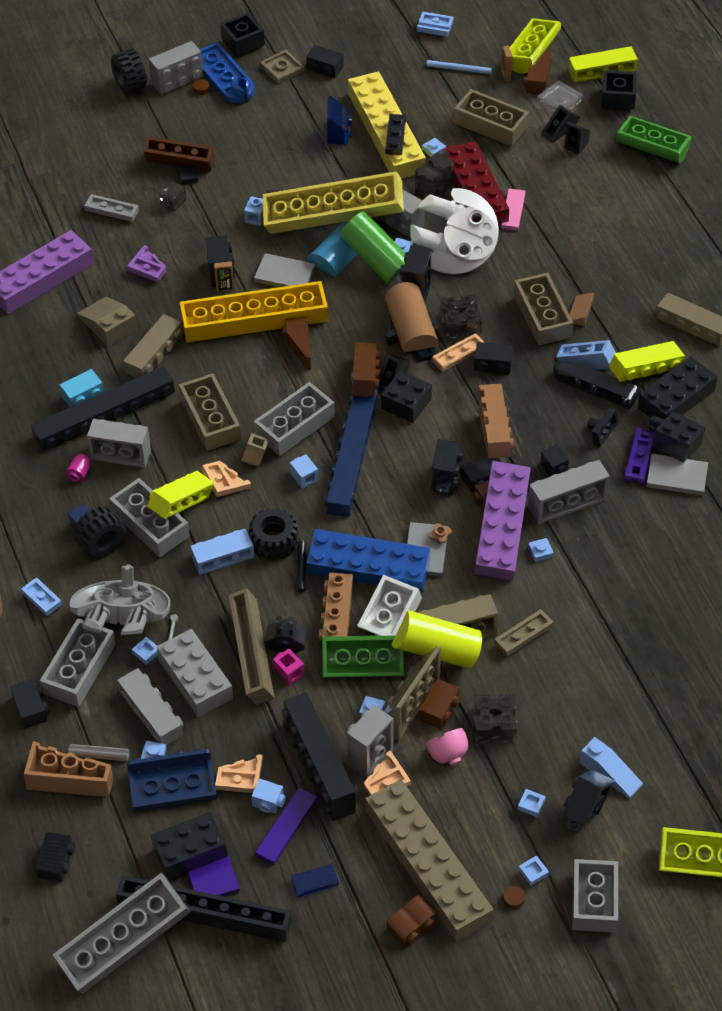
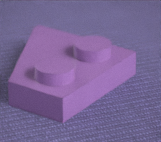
M146 245L141 248L127 265V271L158 282L167 272L166 266L158 260L155 254L152 255L149 252V248Z

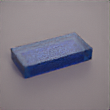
M332 863L291 876L298 897L339 885V880Z

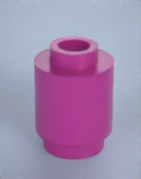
M78 454L73 458L66 471L71 481H83L91 467L90 458L84 454Z

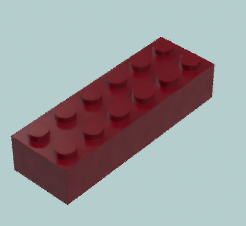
M473 141L444 148L443 163L455 188L472 191L484 198L492 207L498 226L508 222L509 207L477 142ZM475 216L472 219V221L477 223L480 222L482 218L479 216Z

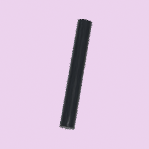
M301 540L298 542V592H305L306 542Z

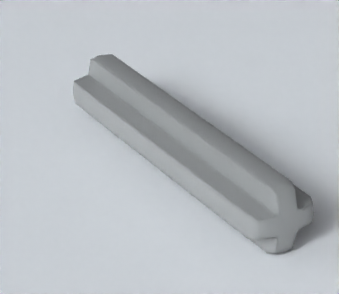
M70 744L68 752L76 754V757L128 761L130 756L129 749L76 744Z

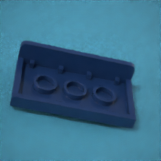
M209 749L176 752L164 756L156 755L144 759L136 758L127 762L133 812L217 799Z

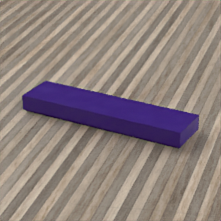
M298 788L255 852L256 856L275 865L316 803L317 796Z

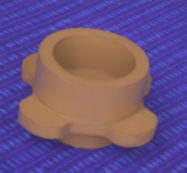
M437 523L434 525L433 531L429 533V537L436 543H445L452 530Z

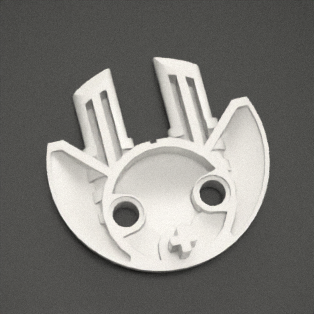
M453 188L451 191L452 201L429 195L417 207L448 220L444 234H438L412 224L410 233L414 244L433 250V253H431V269L444 274L459 275L479 268L489 259L496 247L499 229L496 215L484 198L466 189ZM475 216H479L482 218L481 221L477 223L473 222L472 219ZM464 248L469 250V253L466 255L460 254V251Z

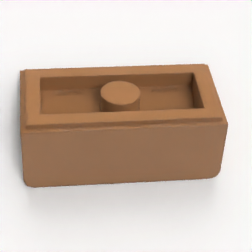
M594 293L576 295L569 314L573 324L585 326L593 303Z

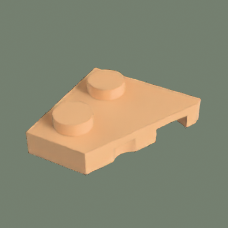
M221 461L202 465L204 475L214 482L212 489L216 497L250 489L251 483L249 480L243 481L238 477L237 472L229 469Z
M390 750L386 753L382 763L376 766L373 774L366 779L364 788L370 796L402 779L406 786L411 785V780Z
M256 755L255 759L246 762L243 759L232 765L227 764L218 767L215 783L216 790L253 793L260 779L263 755Z

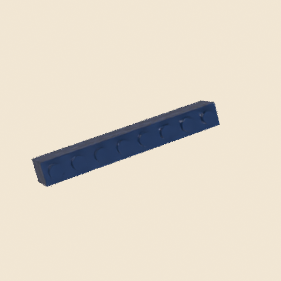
M375 390L374 397L352 396L350 394L349 404L351 407H347L346 410L347 422H343L342 427L344 435L339 438L340 450H337L335 455L337 463L332 466L331 475L333 479H329V494H326L324 499V505L327 506V514L350 517L376 410L377 390Z

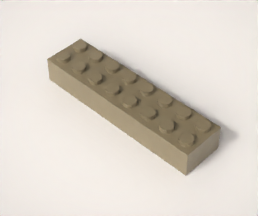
M402 779L365 798L366 813L455 942L493 922L494 909Z

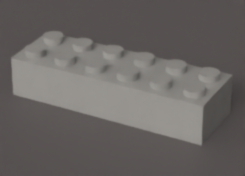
M160 873L55 952L53 956L77 991L83 994L189 914L190 910L167 878Z

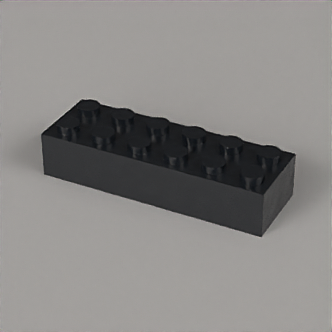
M307 692L284 700V709H282L285 719L282 721L286 732H290V740L294 749L298 748L299 760L302 765L305 764L307 767L306 774L309 781H313L315 784L316 796L322 798V807L325 814L330 815L332 821L356 813L355 789Z

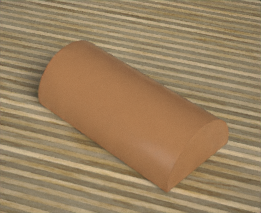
M411 282L399 283L390 288L386 293L385 301L403 353L439 346L420 288Z

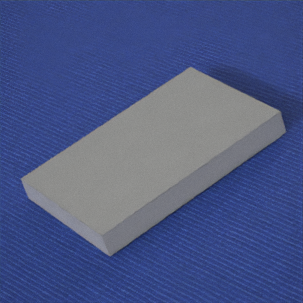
M265 253L254 277V282L275 287L309 283L315 270V264Z
M652 454L647 487L703 496L708 462L687 459L684 463L674 457Z
M410 522L407 544L430 548V562L427 575L442 577L447 541L445 543H436L429 537V533L434 529V524Z

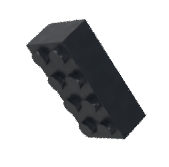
M690 356L639 394L638 409L650 418L655 416L664 420L672 412L684 415L715 391L718 376Z

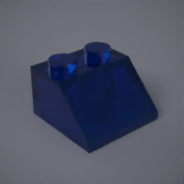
M328 96L327 143L348 144V137H351V127L348 126H352V116H349L347 107L332 96Z

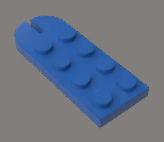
M219 42L199 49L202 53L203 74L227 101L242 103L245 102L244 97L249 100L254 96L255 85Z

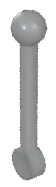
M176 614L170 616L171 627L168 640L172 639L175 623L178 621Z

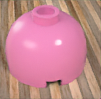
M459 728L444 733V736L440 738H433L426 743L431 757L436 762L441 764L449 763L452 766L460 763L461 757L466 754L468 739L464 729Z

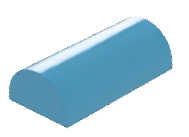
M349 221L342 222L307 257V262L314 263L316 268L336 277L357 256L356 252L340 237L341 230Z

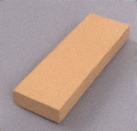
M475 333L432 356V362L444 372L475 355L477 342L484 341Z

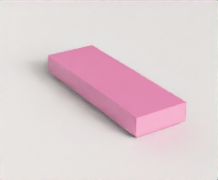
M508 189L506 203L509 207V221L502 223L501 229L519 230L525 199L524 190Z

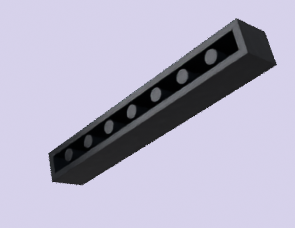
M164 366L31 424L33 437L42 451L53 448L76 436L87 433L93 419L112 421L175 393L174 380Z
M122 875L116 892L118 905L149 881ZM172 886L190 910V913L181 920L287 942L292 924L290 910Z

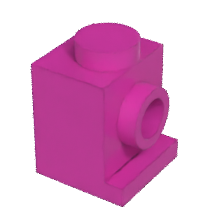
M290 649L280 652L273 659L274 669L286 680L288 686L305 675L304 663Z

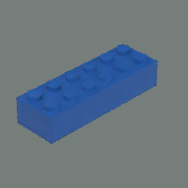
M315 529L307 559L308 574L329 577V573L353 574V581L378 585L383 575L418 588L420 593H423L430 562V548Z

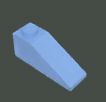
M609 340L563 344L558 351L556 359L602 370L610 369L609 365L616 352Z
M594 737L582 749L580 764L588 770L593 769L613 779L612 787L630 799L643 785L616 753Z

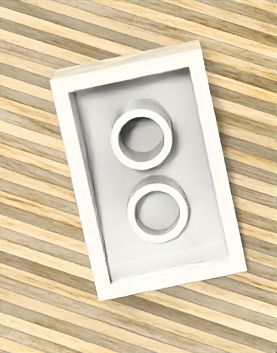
M383 575L357 627L378 636L396 635L407 610L416 611L422 599L419 589Z

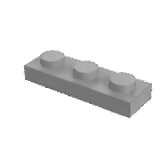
M93 194L90 195L84 205L85 211L130 222L134 221L139 212V205Z

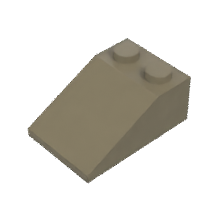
M104 297L77 313V316L107 346L137 330L135 314L126 305L108 297Z

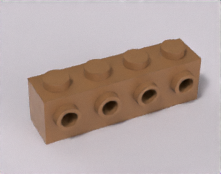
M329 573V580H325L324 592H327V596H323L322 608H325V613H321V624L324 626L323 629L319 630V641H322V637L348 636L353 574Z

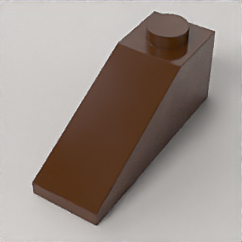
M548 49L529 68L528 76H524L523 85L526 86V93L546 95L552 49Z
M307 317L285 318L286 326H282L283 337L287 336L288 346L306 369L310 370L311 357Z

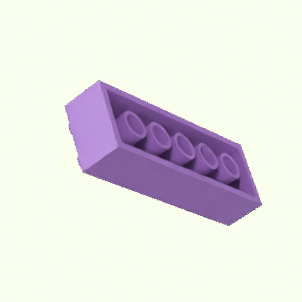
M70 230L1 270L0 307L7 314H10L94 264L92 249Z
M492 461L474 574L513 580L531 467Z

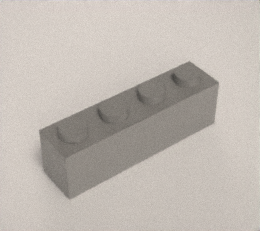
M137 668L117 680L119 692L158 743L168 745L183 736L182 720L178 715L174 716L170 704L161 699V693L156 687L153 688L151 686V681L146 673L142 674Z

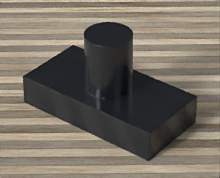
M609 407L600 420L592 417L589 418L587 427L593 429L591 432L594 445L601 447L619 423L615 408Z

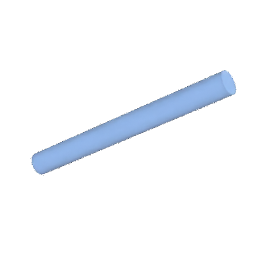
M427 60L426 65L427 67L491 75L492 68Z

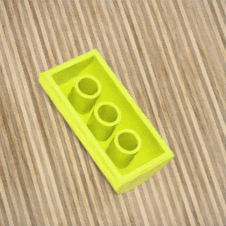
M534 18L530 20L510 46L512 70L520 74L528 73L529 68L542 56L560 32L561 22Z
M407 610L392 642L393 648L425 656L438 646L441 648L440 661L464 668H471L479 657L482 635L480 630Z
M663 827L659 850V871L722 877V833Z

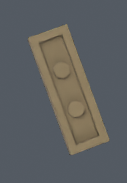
M540 609L495 638L494 644L506 656H509L552 628L554 622Z

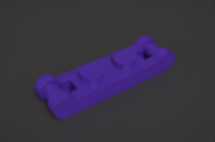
M637 427L624 481L630 482L632 480L637 481L638 484L644 483L655 432L651 430L644 431L643 428ZM632 471H638V472H640V473H639V474H636V473H632Z

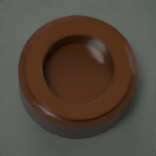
M205 79L196 80L193 83L194 92L200 95L208 93L210 90L209 82Z
M518 886L508 887L503 895L504 904L511 909L522 907L525 902V892Z

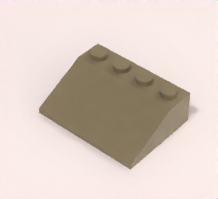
M438 646L409 669L406 680L400 682L397 693L389 698L387 707L383 711L393 718V739L397 741L401 740L418 715L420 707L437 678L440 679L441 648Z

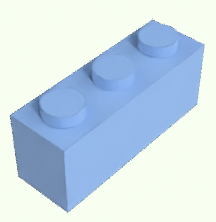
M245 528L191 545V555L197 571L201 575L254 558V546Z

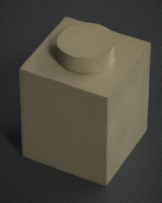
M251 433L241 461L259 467L269 439Z

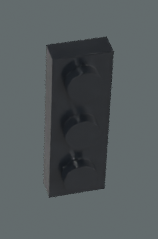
M389 114L385 154L402 155L406 115Z

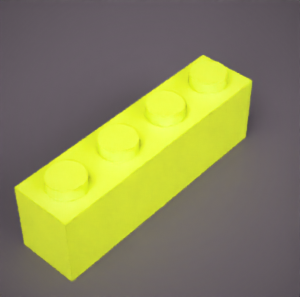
M632 46L569 57L568 71L574 83L603 78L604 70L636 72L638 59Z
M671 341L615 353L609 368L617 379L622 382L671 371L683 361L685 355L675 342Z
M195 471L180 479H176L174 482L165 484L163 487L154 489L149 495L150 500L147 507L166 519L208 499L214 482L200 472Z

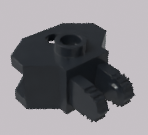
M277 616L276 622L267 625L265 646L276 652H284L287 649H290L293 653L305 650L307 628L297 624L294 617L282 620V616Z

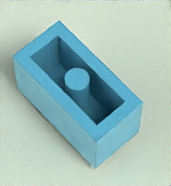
M92 369L59 384L61 396L69 407L104 393L103 383Z

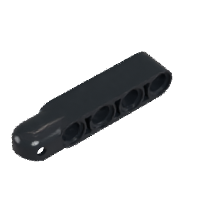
M560 360L553 367V374L558 380L627 409L632 408L640 394L637 386L626 381L620 382L616 377L583 364L576 365Z

